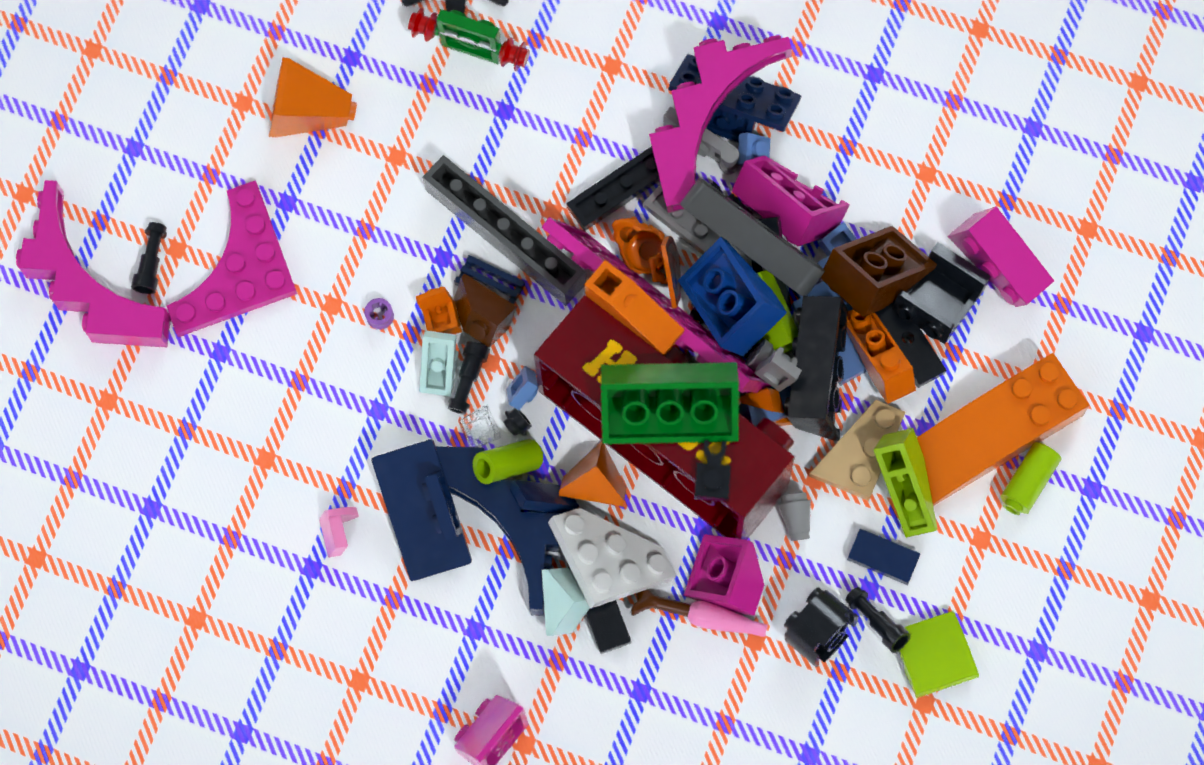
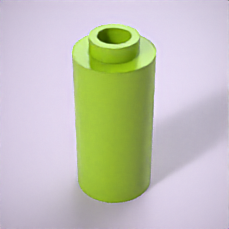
M525 439L482 451L474 456L473 471L476 478L483 484H490L521 475L541 467L543 450L535 440Z
M1034 442L1000 496L1004 502L1003 507L1014 515L1028 514L1061 462V456L1049 446Z

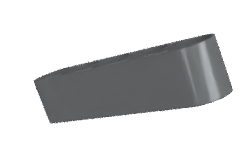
M702 178L697 179L680 203L685 210L802 296H807L825 272L815 261Z

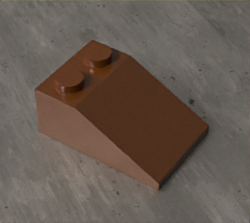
M892 225L833 248L823 268L825 272L821 279L833 292L840 295L850 304L854 311L865 317L887 307L896 300L901 291L906 292L933 271L937 264Z

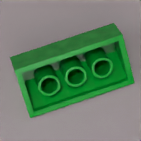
M737 362L601 365L602 444L704 442V440H709V442H739V378Z

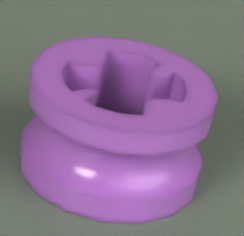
M375 298L367 303L364 310L367 323L377 330L388 328L394 320L391 304L383 298ZM376 308H380L381 311L386 309L384 312L385 318L382 320H378V317L375 320L372 319L375 315L373 310Z

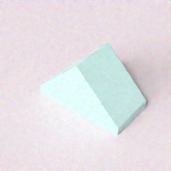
M569 568L542 570L546 636L571 634L590 607Z

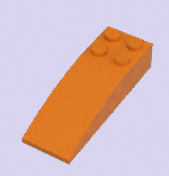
M1054 353L1049 354L997 385L917 437L925 460L933 506L1028 450L1034 442L1043 441L1084 416L1090 405Z

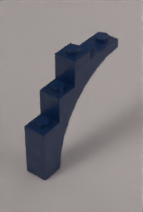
M436 446L451 494L480 509L506 535L512 543L525 571L531 616H544L542 570L552 569V555L547 554V552H560V546L548 521L552 516L559 515L560 513L522 512L523 509L520 508L509 489L513 480H500L490 484L481 483L474 474L473 459L477 453L485 451L484 448Z

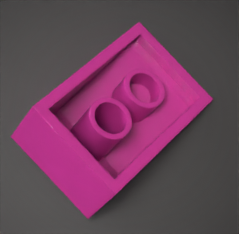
M496 694L492 700L487 698L483 701L475 712L478 716L471 726L464 725L454 738L457 742L454 746L455 751L472 765H497L529 725L522 706Z

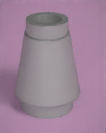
M806 492L780 496L782 504L779 505L791 541L809 539L811 500H807Z

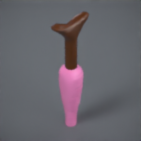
M649 589L636 593L638 600L631 609L632 616L655 608L688 617L690 623L697 627L725 632L754 634L765 637L768 627L767 624L753 621L710 602L700 600L688 604L658 596Z

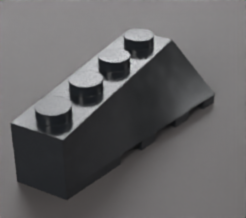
M803 296L802 307H798L796 312V323L799 327L798 337H794L792 343L793 356L797 358L796 367L802 371L798 379L789 385L791 393L790 398L785 399L784 413L795 429L839 441L840 429L836 428L834 423L835 413L842 412V400L840 399L837 382L844 379L843 359L839 356V352L845 351L848 309L841 297Z

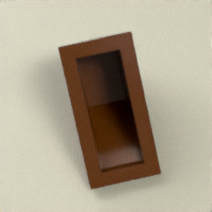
M466 274L461 276L454 301L462 329L465 333L490 348L509 329L517 306Z

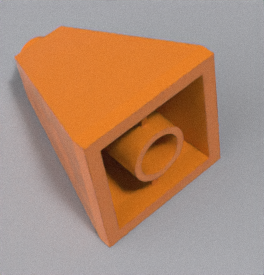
M282 57L269 137L275 138L345 127L348 120L354 121L357 102H352L351 93L290 58Z

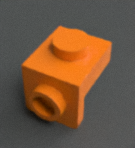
M444 286L430 289L426 293L416 296L417 304L423 311L427 331L455 335L462 332L455 301Z

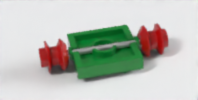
M420 8L417 13L413 12L409 19L408 30H411L412 38H415L420 33L424 35V41L428 42L435 35L440 36L441 46L498 65L500 62L501 67L511 63L516 72L520 67L524 68L528 62L530 50L526 49V42L516 46L514 45L513 38L510 37L502 45L499 28L490 21H476L467 18L462 12L456 10L449 12L443 9L440 10L438 16L436 12H433L428 17L425 16L423 8Z

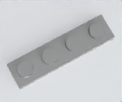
M661 184L643 203L645 210L702 255L721 237L685 209L668 213ZM731 244V246L741 255V257L752 267L751 258Z

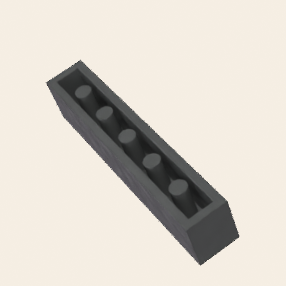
M443 155L422 177L426 192L563 305L567 306L584 287L586 282V271L446 156Z

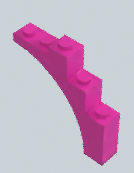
M780 35L765 38L763 43L752 46L750 43L738 44L732 48V51L728 52L725 41H717L715 38L701 41L699 46L693 47L701 83L695 85V82H685L678 85L676 90L671 91L679 127L673 128V125H665L656 128L655 133L649 134L668 213L684 209L680 203L695 183L696 162L701 140L716 109L726 96L747 77L770 64L792 57L789 37L781 38Z
M44 180L43 191H39L37 197L40 213L39 220H35L33 224V237L35 239L23 238L22 249H18L16 253L17 267H19L26 278L55 280L50 282L49 298L60 311L88 312L83 315L82 329L92 343L167 348L171 318L166 308L140 304L118 296L95 281L80 266L66 235L63 217L64 191L57 181Z

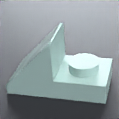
M425 330L422 341L419 392L451 397L459 352L456 351L457 335Z

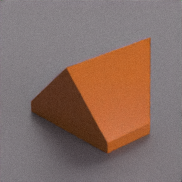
M602 441L563 476L559 496L623 507L627 487Z

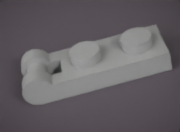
M670 106L663 115V126L673 125V128L679 127L676 110ZM706 129L701 140L698 155L703 157L707 155L720 163V169L725 174L735 173L738 169V149Z

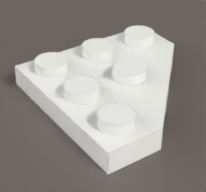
M581 508L552 516L548 521L590 609L671 582L677 576L663 547Z

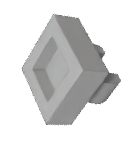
M782 347L759 363L755 371L757 376L779 392L795 382L802 371L796 367L797 358L793 357L788 361L782 356L784 351Z

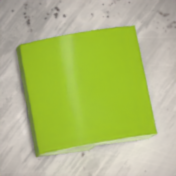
M954 610L904 627L911 634L908 643L898 652L916 698L979 678L974 658Z

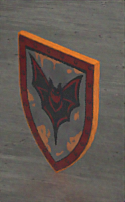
M666 236L661 244V252L657 253L656 256L648 258L652 281L668 284L673 309L678 307L681 298V285L678 282L681 278V266L675 241L672 236ZM661 258H663L666 278L664 273H661L657 268V265L662 262Z

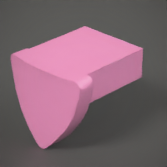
M357 507L325 510L321 515L319 521L328 558L341 556L348 547L343 523L359 517Z

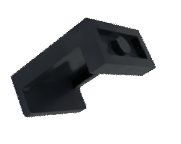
M937 242L928 256L937 264L935 269L906 292L901 291L892 309L904 321L913 322L920 327L930 338L946 344L984 292L991 276Z

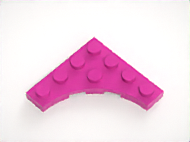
M256 180L226 191L230 203L231 226L226 248L215 269L191 293L176 302L166 305L178 337L297 295Z

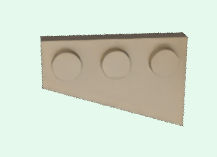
M875 400L810 472L809 477L869 501L881 473L873 449L883 435L899 430L905 411Z

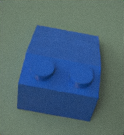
M720 237L678 280L719 346L740 356H744L787 313L772 289L723 237Z

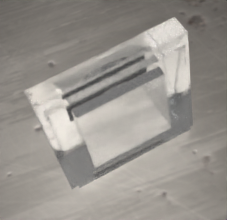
M488 404L481 406L459 420L470 447H480L501 438Z

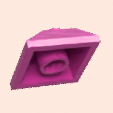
M704 534L684 596L697 601L710 602L735 613L755 616L765 584L754 543L750 540Z

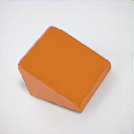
M764 388L757 393L752 392L740 396L742 404L772 412L784 413L781 397L776 389Z

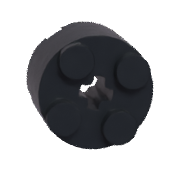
M819 587L810 593L806 599L807 605L800 613L794 611L784 623V627L787 628L784 634L785 642L815 667L819 666V659L826 662L842 646L849 636L845 633L846 628L849 624L855 627L859 618L857 614L828 590L823 591Z

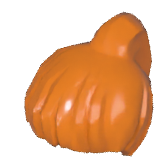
M632 216L631 218L614 220L612 223L614 230L613 239L619 245L620 255L624 264L637 274H650L648 258L656 256L657 253L661 252V244L665 237L664 233L651 224L640 223L637 217ZM661 258L662 262L657 265L658 270L664 268L663 258Z

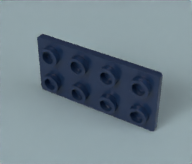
M686 55L669 83V91L676 90L678 85L685 82H695V85L701 83L695 56ZM749 76L726 96L714 112L706 129L739 143V134L753 133L756 123L784 132L802 96L788 88L778 87L758 77Z
M428 439L372 457L371 462L409 579L416 581L471 564L472 557L434 440Z

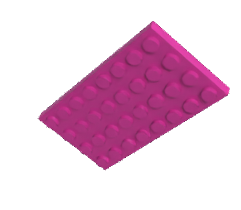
M551 217L543 224L542 228L549 233L547 240L560 250L565 249L569 253H574L571 259L583 269L595 272L603 261L607 260L632 279L685 330L675 344L685 351L687 349L693 353L695 351L698 354L696 361L699 363L737 362L739 391L742 393H757L761 389L772 387L755 374L756 370L748 367L745 364L746 360L740 355L721 348L712 333L690 317L679 306L672 309L671 300L642 276L629 269L622 260L586 231Z

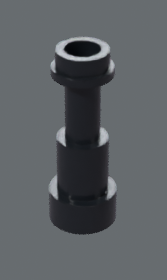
M150 222L145 229V234L149 236L145 254L141 255L138 271L133 275L131 289L143 294L156 293L158 285L156 275L160 261L157 255L161 239L167 237V227L161 223Z
M473 341L466 342L462 353L464 360L458 375L461 379L455 397L448 400V410L465 415L467 409L470 408L467 399L473 382H477L482 364L487 362L490 348Z
M860 587L851 590L845 599L849 608L852 610L858 609L870 621L869 625L882 638V643L892 653L901 650L910 640L911 634L901 624H896L884 611L879 612L867 600L868 593L865 590H862Z

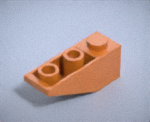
M607 260L603 261L584 284L585 294L589 299L664 356L685 332L632 279Z
M853 309L848 311L846 331L872 382L886 403L889 404L916 391L912 365L877 314L873 313L863 317Z

